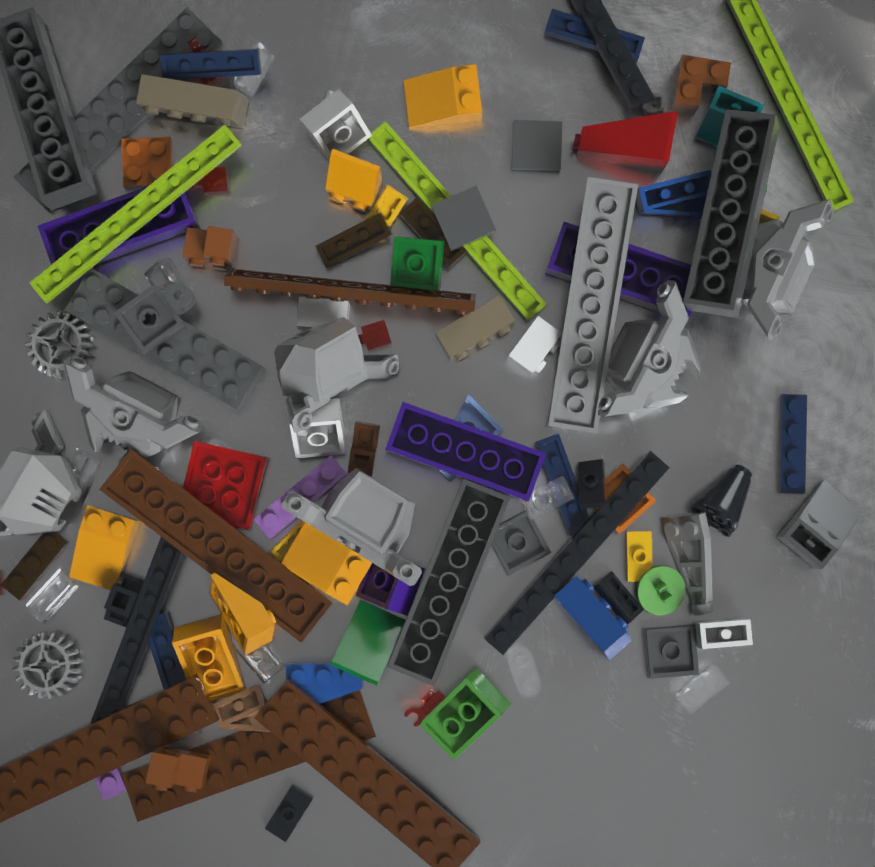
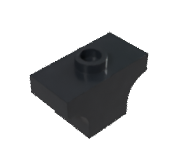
M126 572L121 573L118 581L113 584L105 603V620L127 627L144 579Z

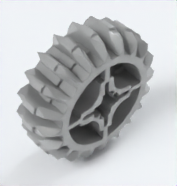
M57 311L55 317L52 313H47V321L42 317L38 318L41 325L38 327L32 324L31 328L35 330L34 334L27 333V337L31 338L32 342H26L25 346L32 348V350L28 351L26 355L34 357L30 362L31 365H39L37 371L40 373L46 371V376L52 377L55 373L56 377L61 379L63 372L67 376L64 363L58 364V362L62 361L63 356L68 353L74 354L73 357L80 358L92 356V353L86 351L87 348L94 347L92 342L86 341L92 337L90 332L84 333L88 326L86 324L80 325L81 319L77 317L73 319V315L70 313L64 316L61 311ZM61 326L60 329L57 328L53 336H45L51 329ZM70 327L77 336V346L72 345L69 341L70 334L68 332ZM50 342H54V343H57V342H58V343H61V342H63L64 345L68 346L69 348H66V347H62V348H61V347H58V348H57V347H55V345L51 344ZM42 343L49 347V362L42 353Z
M42 631L40 637L35 633L31 635L32 641L28 639L23 640L25 648H17L16 651L21 656L14 657L13 661L18 662L19 666L13 667L12 670L20 672V675L15 677V680L24 681L20 686L22 690L30 687L28 695L32 696L37 692L38 699L44 698L45 694L48 699H53L55 694L58 697L64 695L63 689L66 691L72 689L69 682L76 683L78 681V678L73 673H81L82 670L75 667V664L81 663L82 659H75L74 655L80 651L79 649H70L74 645L72 640L66 644L64 643L66 640L65 634L57 639L56 631H52L50 635H48L47 631ZM41 645L38 660L34 663H29L32 653ZM50 645L60 650L64 659L55 657L53 649H50ZM43 662L58 663L51 668L37 667V665L43 664ZM66 667L63 677L54 685L53 679L56 678L57 669ZM31 671L38 672L41 675L42 681H45V685L38 682L32 676Z

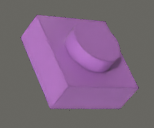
M116 768L94 779L103 801L126 791L120 768Z

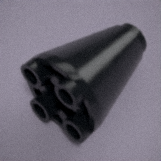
M735 465L734 468H730L691 504V509L694 513L705 512L708 526L717 529L722 535L730 537L738 527L750 488L752 473L742 465Z

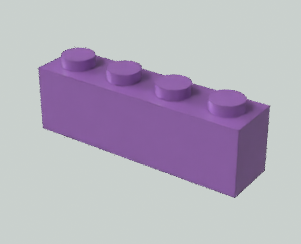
M330 455L253 520L269 539H273L297 519L296 516L282 508L281 504L288 492L295 491L316 503L348 474L335 458Z

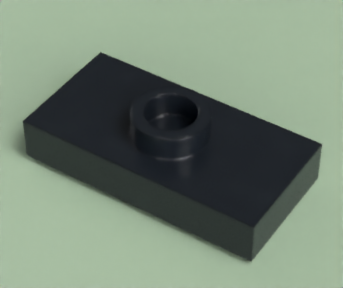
M603 459L578 462L580 509L605 506V463Z
M612 571L594 586L600 596L611 606L617 616L619 615L627 625L644 610Z
M292 784L265 829L286 842L312 802L313 797Z

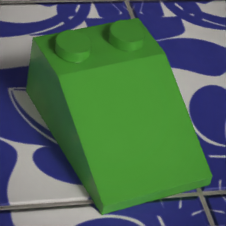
M475 668L419 725L455 760L507 710L511 703Z

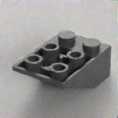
M823 480L779 533L777 538L812 567L823 569L839 550L863 511L827 481Z

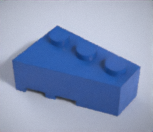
M711 170L638 188L636 201L639 214L702 219L712 174Z
M576 576L554 597L610 661L632 641L626 631L629 626L619 615L614 618L609 612L612 609L603 597L598 600L592 592L595 589L586 579L581 581Z
M332 661L288 662L286 664V679H291L319 704L358 691L364 687L363 679L331 666Z

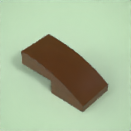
M355 422L347 473L357 468L365 474L372 476L380 425Z

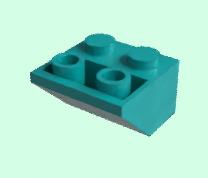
M718 86L695 138L718 147L726 109L761 113L765 104Z

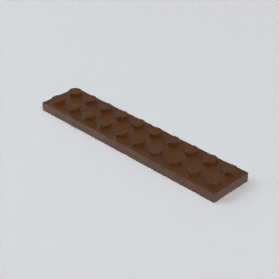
M232 269L224 276V286H231L233 291H246V288L256 289L255 292L260 294L280 291L282 296L293 297L295 293L305 294V298L320 299V296H328L331 301L344 302L345 298L355 299L357 304H370V301L380 302V306L384 307L404 304V308L413 310L419 309V306L429 307V310L433 312H444V309H452L454 313L468 315L469 311L474 312L476 294L424 290L396 287L387 284Z
M133 449L128 452L99 489L207 572L218 574L261 602L266 611L270 610L273 613L276 624L300 642L305 639L332 604L331 600L301 577L288 570L280 561Z
M195 674L1 765L0 823L149 754L158 747H164L217 722L219 717L198 675Z
M287 678L255 715L254 719L431 867H459L481 843L475 834L291 679Z
M361 690L320 704L363 741L376 737ZM238 731L186 750L211 756L205 785L201 790L197 789L196 792L184 791L181 789V785L176 784L172 788H167V791L153 789L152 784L145 783L150 763L123 772L121 775L137 822L306 761L271 732Z

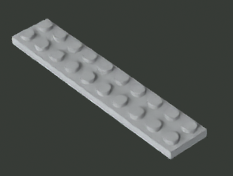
M587 177L548 426L598 433L600 421L598 404L604 396L638 184Z

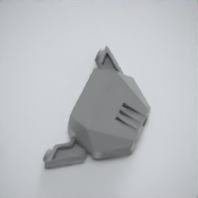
M830 199L789 211L784 223L779 219H775L758 225L742 301L749 308L770 342L774 336L778 337L782 330L781 318L777 313H794L815 266L813 248L809 240L804 237L806 232L821 228L825 222H829L832 219L834 208Z
M667 280L657 290L656 304L661 314L659 322L640 319L624 324L611 349L607 380L618 391L609 392L601 398L598 404V415L607 417L638 412L642 408L648 409L677 404L688 396L685 391L672 389L676 386L674 380L680 379L678 374L682 373V370L689 368L694 374L700 373V360L689 330L684 328L689 317L675 281Z
M345 317L302 331L277 345L274 352L277 376L283 395L288 397L286 399L287 411L294 433L307 429L312 423L311 413L330 402V398L336 396L342 390L348 391L366 379H386L391 375H395L399 370V357L396 354L363 355L356 327Z
M74 356L63 361L73 401L84 406L81 409L89 444L95 453L102 451L103 443H113L127 450L119 460V464L131 449L147 459L164 448L167 449L199 433L204 428L199 424V420L193 416H180L176 419L178 396L131 371L115 375L102 386L95 384L92 368L87 365L83 358Z
M44 409L42 413L38 412L31 423L33 425L32 433L38 444L35 450L23 447L11 450L0 469V537L11 536L12 534L26 535L60 531L66 523L65 519H60L62 511L71 499L75 503L80 500L82 494L81 487L68 458L60 456L64 445L48 410Z
M355 468L336 484L321 507L295 491L288 492L282 502V508L354 550L407 585H415L422 574L420 567L398 554L410 534L415 503L359 469Z

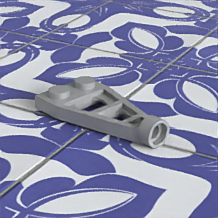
M706 513L676 514L662 517L667 543L692 600L693 614L704 615L713 612L711 602L713 601L711 535ZM695 540L697 542L699 554L697 560L688 559L682 547V541ZM690 567L701 568L702 584H696Z

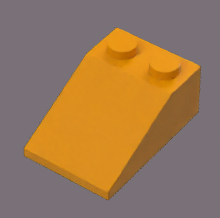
M476 64L450 67L403 80L409 129L482 120Z
M332 149L325 187L326 193L330 195L329 198L338 203H343V201L349 202L354 209L366 212V209L371 211L383 186L380 166Z
M87 505L79 528L69 577L111 590L113 584L118 581L121 573L125 570L141 521L96 506Z
M304 522L283 557L281 564L324 593L348 605L372 562Z
M211 574L209 594L223 615L226 624L244 655L272 642L276 623L273 613L270 610L266 611L261 602L218 574Z
M222 614L174 628L172 644L186 678L195 674L198 675L210 701L231 696L245 690L231 635Z

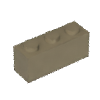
M499 295L475 309L474 312L471 311L468 315H464L436 331L435 336L449 360L451 361L455 358L459 361L470 354L468 350L477 346L480 349L491 342L490 338L494 335L499 334L501 337L510 332L515 320Z

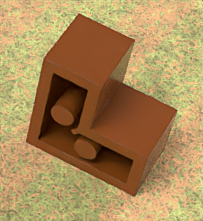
M682 54L677 67L670 111L695 114L700 104L701 92L714 94L718 86L727 88L731 62Z
M208 226L207 230L187 227L183 258L189 261L188 264L192 266L203 267V264L213 265L214 269L227 271L228 267L235 268L239 238L233 229Z
M167 746L158 747L151 754L145 783L152 784L153 789L167 791V788H172L175 784L181 785V789L188 792H196L197 789L201 790L205 785L211 756Z

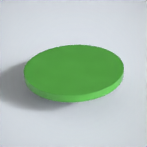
M655 566L647 570L637 585L639 603L646 611L654 615H666L675 611L681 605L685 596V582L682 576L675 569L668 566Z

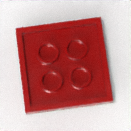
M194 441L183 488L234 527L251 530L268 458Z

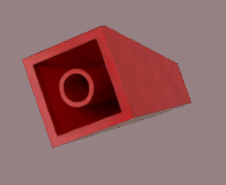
M672 111L583 126L580 134H575L573 148L577 149L576 157L662 173L670 159L678 112Z

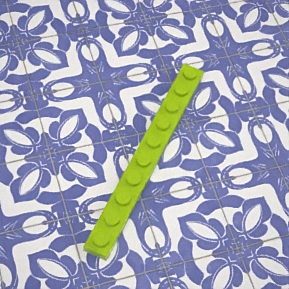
M727 0L823 201L830 199L834 211L852 204L854 199L757 0Z
M386 121L371 133L372 136L367 140L434 214L431 205L451 197L449 192ZM487 236L463 246L470 257L527 321L531 320L547 306L546 302Z
M223 125L29 282V284L42 300L48 304L242 146L228 127Z

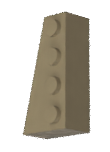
M141 74L136 104L144 109L143 112L158 115L159 112L167 113V116L182 119V117L191 118L192 121L200 123L211 122L219 126L226 125L227 127L244 129L249 100L238 90Z

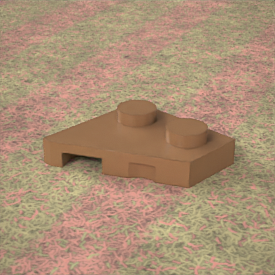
M259 685L212 704L219 717L217 721L219 728L222 730L270 732L254 719L257 712L266 703Z

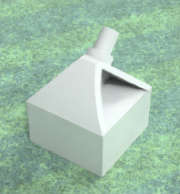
M339 89L335 92L327 90L324 99L299 119L318 149L329 161L332 149L349 154L372 136L353 103Z
M340 398L330 399V402L312 412L311 425L298 433H294L289 418L295 458L345 454V431Z

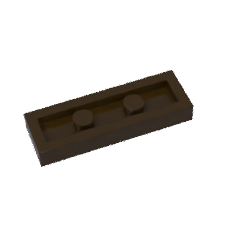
M418 197L399 213L421 239L444 241L443 263L448 268L453 266L467 253L463 246L450 251L435 215Z
M382 212L315 247L325 267L329 268L393 234Z
M56 531L42 533L2 582L1 586L19 601H22L67 546L69 541Z

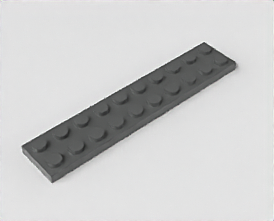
M188 7L74 117L91 172L122 143L121 139H126L150 115L143 112L144 109L137 105L136 101L141 74L162 77L161 54L215 51L223 44ZM28 162L13 178L51 213L53 210H50L40 200Z

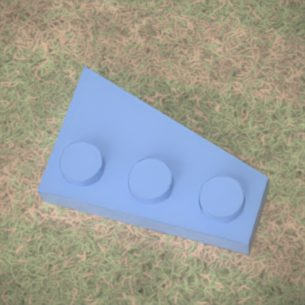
M468 394L455 421L498 435L503 428ZM439 470L450 482L456 477Z

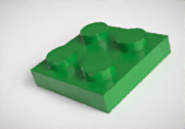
M394 236L390 286L439 291L441 288L444 241Z

